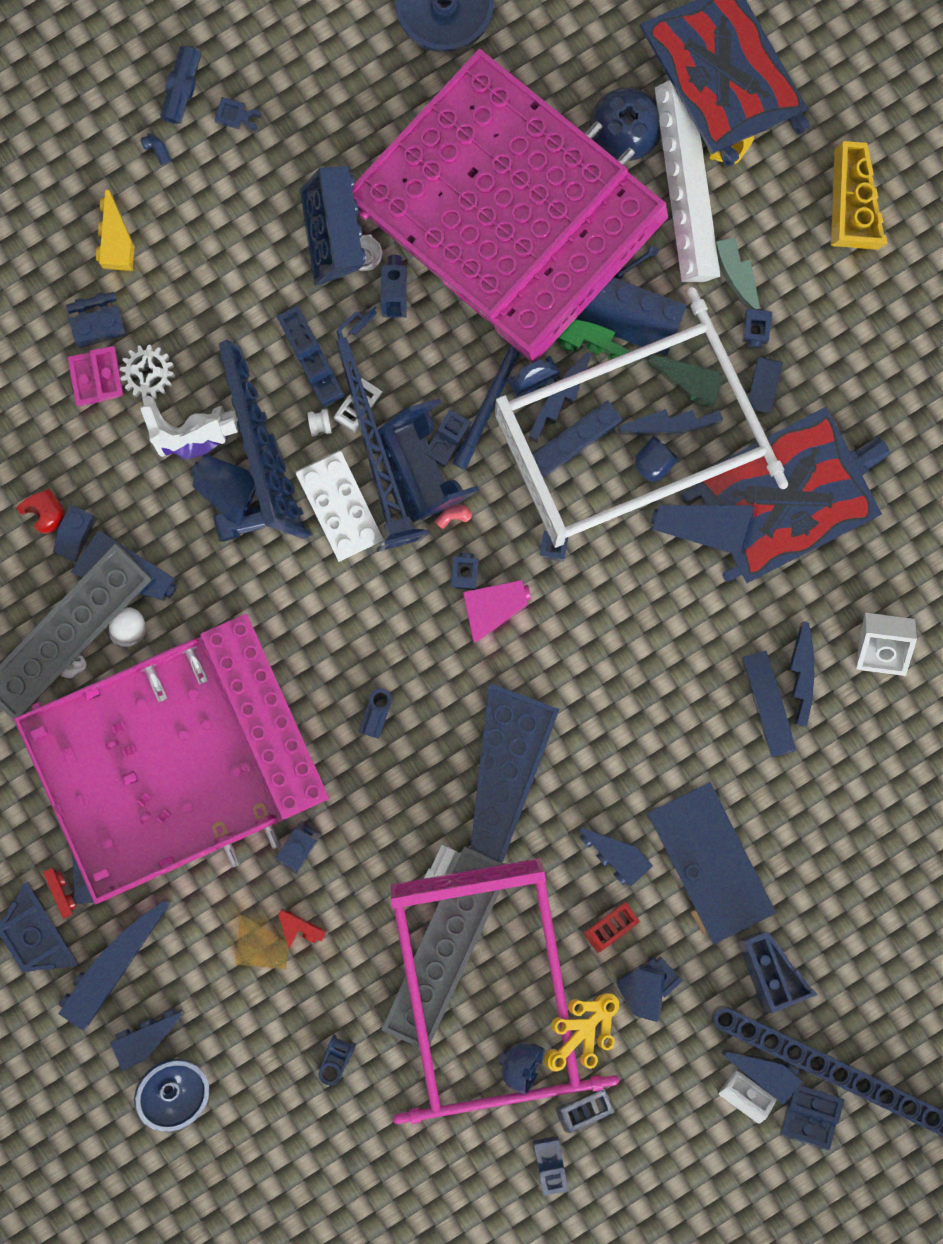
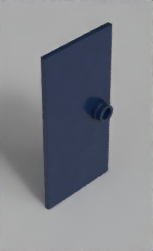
M711 782L648 813L713 945L776 914Z

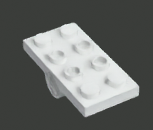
M341 450L295 471L339 562L383 541V537Z

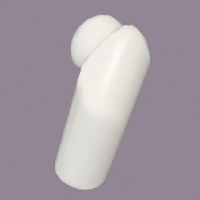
M80 655L63 672L61 677L72 679L83 672L86 668L84 657Z

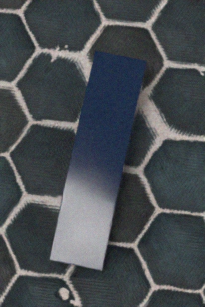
M299 306L276 316L322 407L345 397Z
M587 352L569 369L561 380L585 371L592 354ZM581 383L549 396L539 412L528 440L538 443L546 420L556 423L563 402L567 401L574 404Z
M666 409L619 426L618 433L634 436L673 435L720 424L723 421V417L719 410L696 419L694 411L690 410L669 418Z
M804 621L801 622L788 671L797 673L791 698L800 700L794 724L807 727L813 700L815 672L814 648L810 625Z
M767 651L742 657L750 683L749 687L757 708V715L771 758L796 751Z

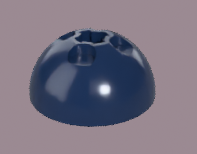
M625 87L612 90L597 102L592 111L590 127L596 121L602 125V128L593 137V141L616 160L628 148L633 149L635 152L629 161L640 159L649 154L661 138L657 103L651 96L639 89Z

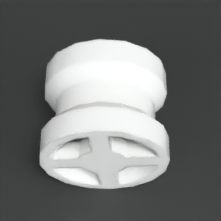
M322 409L320 413L307 412L312 437L317 436L321 432L326 434L332 433L327 409Z

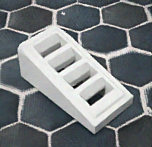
M361 378L363 387L374 394L372 398L367 396L370 408L372 409L382 391ZM349 395L334 416V420L356 433L359 428L358 420L352 421L344 416L347 411L356 417L355 411L350 408L353 402L351 395ZM359 403L360 409L362 410L364 406Z

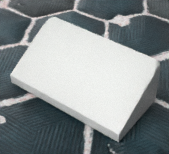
M737 1069L719 1092L721 1097L757 1123H761L768 1117L777 1100Z

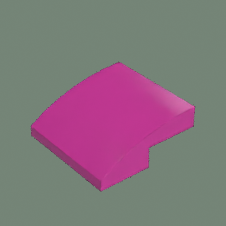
M115 346L90 350V353L68 357L76 406L90 405L123 396Z

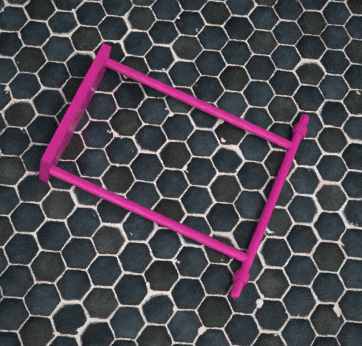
M541 858L391 884V903L397 923L430 1108L421 1110L419 1107L409 1109V1112L395 1114L393 1116L395 1124L411 1122V1124L422 1123L421 1120L592 1089L593 1092L601 1091L603 1087L614 1086L619 1083V1078L616 1075L606 1077L597 1075L591 1076L589 1080L580 1081L575 1050H573L566 1058L570 1083L533 1089L527 1094L525 1093V1095L516 1092L440 1106L404 907L535 883L558 1017L567 1020L569 1016ZM571 1030L561 1034L563 1045L572 1036Z

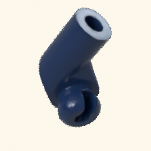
M149 133L146 137L140 139L145 150L153 147L160 165L172 161L164 142L154 134Z

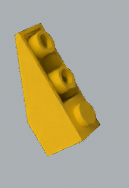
M105 190V197H101L100 212H103V222L98 224V236L101 237V246L96 248V261H99L103 269L133 271L135 246L113 195L109 190Z

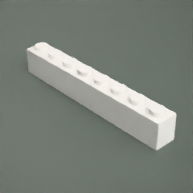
M669 80L655 87L681 280L682 282H706L720 277L701 135Z

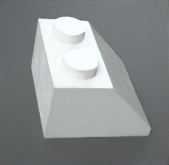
M865 613L860 631L856 669L906 676L917 640L915 619Z

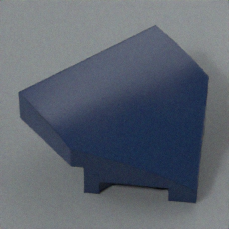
M639 965L635 970L616 981L633 1015L658 1022L661 1015L664 971Z

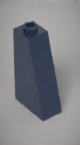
M660 505L659 509L654 510L651 523L654 524L653 530L736 555H742L756 507L752 505Z
M98 530L71 573L83 578L110 548L118 542ZM118 543L154 578L139 594L162 601L166 597L170 599L177 589V585H175L177 579Z

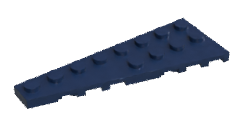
M226 339L219 343L220 359L226 370L227 375L225 379L231 390V403L237 413V426L242 432L244 440L243 449L249 459V472L256 486L255 495L260 502L262 521L268 527L302 539L311 536L310 529H305L300 516L304 513L302 507L298 508L294 502L292 494L295 492V489L290 480L284 475L286 465L274 434H268L264 423L268 418L266 413L261 412L257 405L256 398L259 395L257 389L248 381L250 371L241 347Z
M491 683L488 688L470 848L503 862L559 709Z

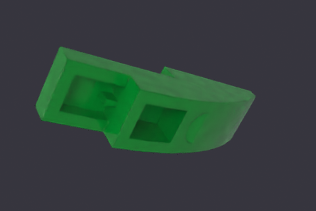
M574 320L556 339V341L560 342L559 346L569 352H573V350L579 352L582 344L587 345L586 349L598 355L601 352L609 356L608 360L632 352L612 342L615 335L614 331L580 320Z

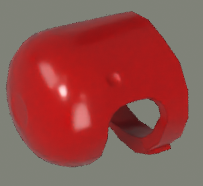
M50 489L26 498L16 507V510L22 515L35 513L40 519L33 527L36 531L43 534L57 530L66 514L64 507Z

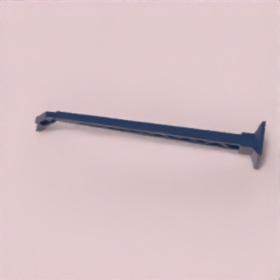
M374 306L364 317L358 311H355L337 329L338 339L336 344L386 522L384 529L387 538L377 548V552L421 541L429 534V531L414 529L411 518L406 515L347 337L343 338L342 330L355 317H358L360 321L348 333V335H356L377 314L375 311L377 307ZM359 403L364 406L362 410L360 409ZM365 412H366V415H367L368 420L363 417V414H364ZM365 425L371 428L369 435L367 434ZM372 436H374L376 445L370 442ZM372 450L379 454L376 463ZM381 461L386 474L377 469ZM380 478L389 483L385 492L383 491ZM390 491H392L395 503L386 499ZM388 508L399 512L401 519L392 521Z

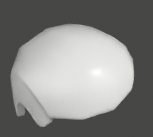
M371 234L362 235L360 243L361 248L365 250L366 259L364 265L359 270L370 271L381 262L383 251L380 243Z

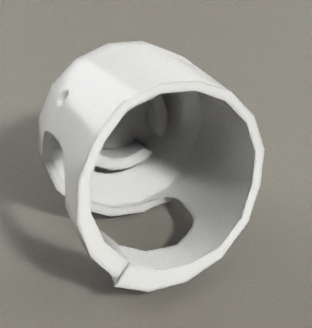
M131 607L123 609L109 624L108 632L110 639L114 645L117 644L121 647H131L138 644L146 633V623L141 613Z

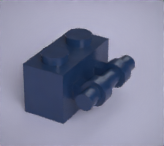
M114 291L106 294L104 292L97 293V296L85 300L83 298L75 299L74 303L66 305L68 314L79 313V316L69 319L74 341L79 348L128 335L121 310L117 306L110 308L108 306V303L117 301ZM100 306L101 310L87 314L86 309Z

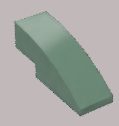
M736 238L716 241L718 263L732 292L747 309L759 310L760 305L751 260L740 261Z

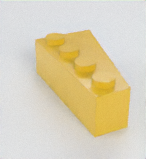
M843 141L834 150L831 246L879 250L888 244L886 235L883 232L882 213L879 212L877 188L874 187L872 177L874 173L867 143Z

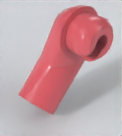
M454 505L445 509L434 522L441 529H444L452 519H460L463 522L469 521L472 517V512L466 505Z

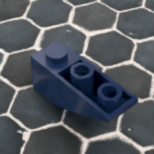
M582 827L578 829L582 833L579 838L588 848L593 845L599 853L596 857L605 866L610 864L616 870L613 875L622 885L627 882L632 886L653 867L635 846Z
M176 1008L162 1013L163 1018L156 1022H153L151 1018L138 1024L140 1029L130 1032L128 1028L115 1034L116 1039L110 1042L121 1070H126L146 1061L184 1015V1009L179 1012L176 1011Z

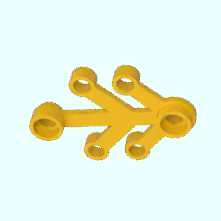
M604 993L599 995L595 1001L571 1000L568 1005L570 1013L581 1016L585 1011L595 1012L588 1019L564 1020L560 1017L553 1019L551 1029L554 1032L564 1034L567 1030L577 1031L559 1050L550 1049L545 1053L543 1058L544 1065L552 1071H560L566 1065V1058L584 1039L583 1054L580 1057V1062L589 1069L594 1068L598 1062L597 1056L593 1054L595 1026L601 1021V1035L597 1039L598 1046L604 1050L612 1049L615 1040L610 1035L611 1020L619 1009L618 998L611 993ZM579 1004V1009L575 1011V1006ZM562 1022V1027L558 1030L557 1026ZM608 1038V1043L604 1045V1040ZM591 1056V1061L587 1064V1059ZM559 1058L558 1063L555 1065L556 1059Z

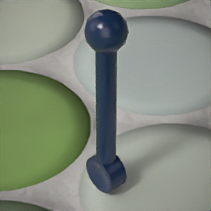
M655 246L650 247L646 254L620 270L615 275V278L622 279L626 272L650 256L655 257L658 254V248Z

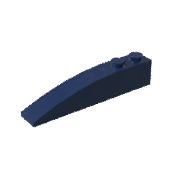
M169 899L164 900L141 916L100 954L86 973L81 972L73 983L76 988L71 995L67 993L59 1004L62 1007L58 1013L60 1016L82 1031L88 1028L172 901Z

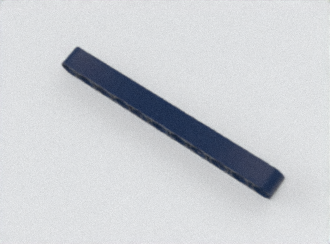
M718 1006L714 1009L712 1021L720 1030L943 1136V1109L728 1006ZM722 1012H729L731 1015L730 1021L724 1025L719 1024L718 1016ZM745 1023H752L753 1032L750 1035H742L741 1027ZM768 1034H775V1044L769 1047L765 1046L764 1038ZM791 1045H798L799 1053L795 1057H788L787 1049ZM814 1056H821L822 1063L818 1068H811L810 1061ZM838 1067H843L845 1070L844 1076L841 1079H834V1070ZM861 1078H866L868 1082L867 1087L863 1090H857V1081ZM884 1089H889V1099L880 1101V1092ZM907 1100H912V1110L903 1112V1103ZM935 1111L936 1119L932 1123H926L925 1117L927 1113Z

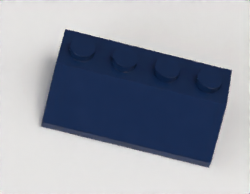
M613 277L575 320L602 326L614 331V337L644 347L676 334L687 305ZM670 347L656 353L667 357Z

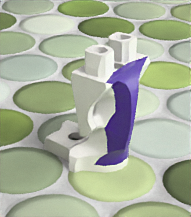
M145 396L142 398L144 406H141L140 409L149 431V438L161 457L170 454H176L182 459L202 456L215 448L219 443H225L228 435L237 433L239 430L235 409L224 412L223 407L219 406L213 409L212 414L195 413L189 416L181 427L177 428L164 421L154 397Z

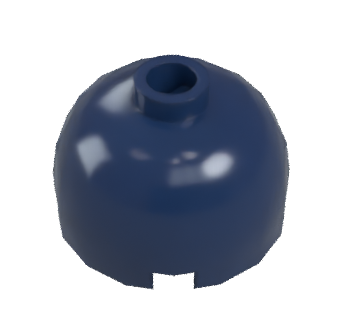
M518 1042L508 1052L503 1051L499 1059V1065L502 1066L501 1075L508 1087L524 1095L530 1091L538 1076V1073H536L538 1062L541 1065L543 1062L544 1048L530 1042Z

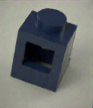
M747 309L744 315L742 342H747V346L751 348H762V344L766 345L769 342L772 311ZM751 328H759L760 334H753Z
M544 530L540 556H544V559L564 562L568 537L565 538L564 545L554 548L548 532Z
M459 553V557L453 558L451 588L476 590L479 559L474 558V554ZM463 567H467L470 570L468 576L461 575L460 570Z
M661 956L657 959L652 957L643 966L666 973L663 986L664 998L683 981Z

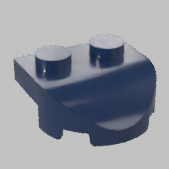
M548 356L544 360L540 359L521 369L517 375L510 377L507 381L512 388L511 393L516 399L541 387L558 382L556 379L560 377V372L552 357Z

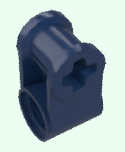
M333 1034L318 1073L319 1079L323 1084L331 1086L338 1083L345 1066L349 1063L356 1043H347L338 1039L337 1035ZM328 1066H332L337 1070V1077L331 1080L327 1079L323 1074V1070Z

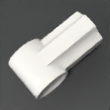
M441 845L431 869H428L425 878L452 874L461 853Z

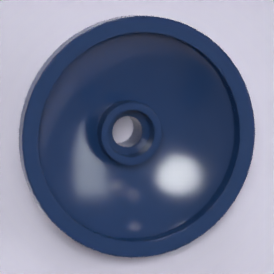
M170 1059L160 1062L143 1075L136 1087L134 1095L136 1112L142 1122L154 1130L170 1132L182 1129L194 1122L203 1112L209 1098V1083L203 1071L196 1064L188 1060ZM170 1085L169 1089L164 1090L166 1086Z

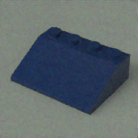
M349 166L319 168L299 189L314 286L322 285L356 272L365 263V250L361 248L360 243L362 229L361 225L357 223L356 217L358 204L357 200L353 198L352 192L354 178L349 173Z

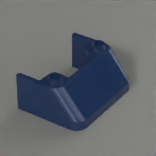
M440 399L408 407L378 429L406 515L411 518L412 522L422 520L454 506L479 491L478 485L463 490L456 480L451 479L445 482L436 460L424 454L429 445L426 437L433 430V420L428 412L441 404Z

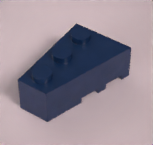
M759 931L737 940L763 1012L774 1013L818 995L804 980L799 970L788 960L787 955L768 932Z

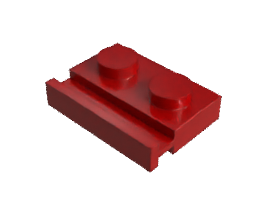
M54 868L44 871L43 874L62 918L74 915L72 909L76 908L71 894L66 895L62 886L66 885L61 871L56 872Z

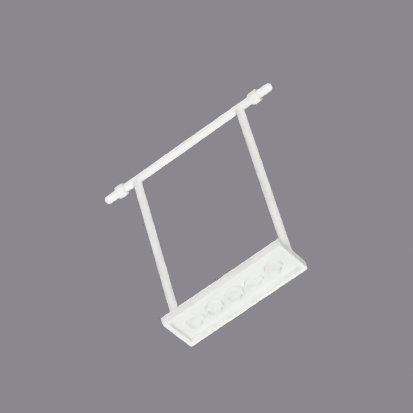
M690 287L687 290V295L692 303L690 307L694 315L698 316L700 324L511 401H508L506 396L496 399L495 417L554 548L564 545L565 538L762 456L765 457L768 463L767 469L770 475L774 476L779 488L785 489L788 487V481L783 473L785 469L781 461L777 460L707 313L708 307L704 299H700L694 287ZM706 333L760 447L565 527L513 410Z

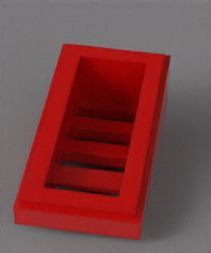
M624 902L583 932V934L595 951L599 953L639 924L640 920L629 905ZM621 911L630 922L628 925L619 916L618 913ZM614 918L621 928L620 931L617 930L610 919ZM605 924L613 934L612 937H609L602 925ZM597 930L605 942L602 943L594 931Z

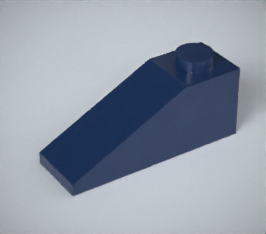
M724 1049L721 1052L724 1057L783 1105L802 1082L797 1076L800 1071L789 1062L783 1065L780 1061Z

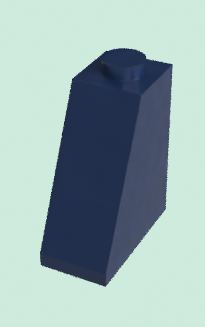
M204 454L200 463L196 461L191 471V476H194L193 488L233 523L240 526L255 496L256 486L249 470Z

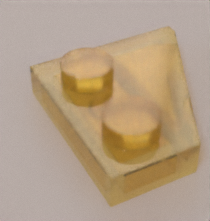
M241 915L236 964L286 969L289 949L287 942L272 934L271 931L263 926L261 927L247 916Z

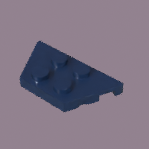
M29 882L23 884L15 901L9 907L7 914L0 922V936L21 971L50 970L79 965V962Z

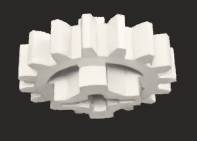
M148 345L146 350L138 346L137 353L130 350L131 358L122 359L127 364L126 367H120V371L125 373L121 377V381L128 382L125 386L126 390L134 389L133 395L137 397L142 393V398L151 394L154 399H157L158 391L166 394L164 386L171 387L172 384L168 379L175 377V374L169 371V369L174 367V364L172 362L166 363L170 358L168 354L161 356V348L158 347L154 352L151 345ZM142 358L141 362H139L137 365H134L137 360ZM154 358L162 363L163 369L155 367ZM147 367H149L153 373H149L146 378L142 371H147ZM132 376L140 379V387L133 382ZM157 380H161L156 386L152 387L153 383H155Z

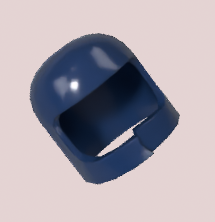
M653 435L635 456L634 467L644 479L650 482H658L674 467L679 458L661 440Z

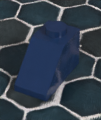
M70 504L59 526L53 552L76 563L98 518Z

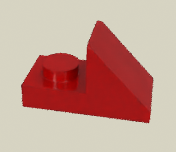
M283 908L278 914L289 949L299 931L303 933L302 937L312 943H316L317 940L322 942L327 930Z

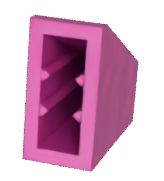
M520 580L463 592L473 643L479 642L527 607V600H531L528 585L523 586V581Z

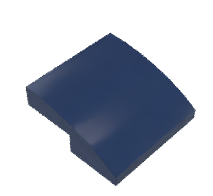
M799 1085L790 1097L780 1136L827 1151L830 1150L835 1127L839 1123L844 1099Z

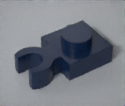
M221 97L215 123L238 130L241 123H243L248 129L255 131L258 127L256 124L250 123V119L252 117L261 118V113L255 109L245 111V103Z

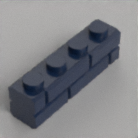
M609 400L559 434L558 438L555 437L532 454L543 479L621 424L622 418Z

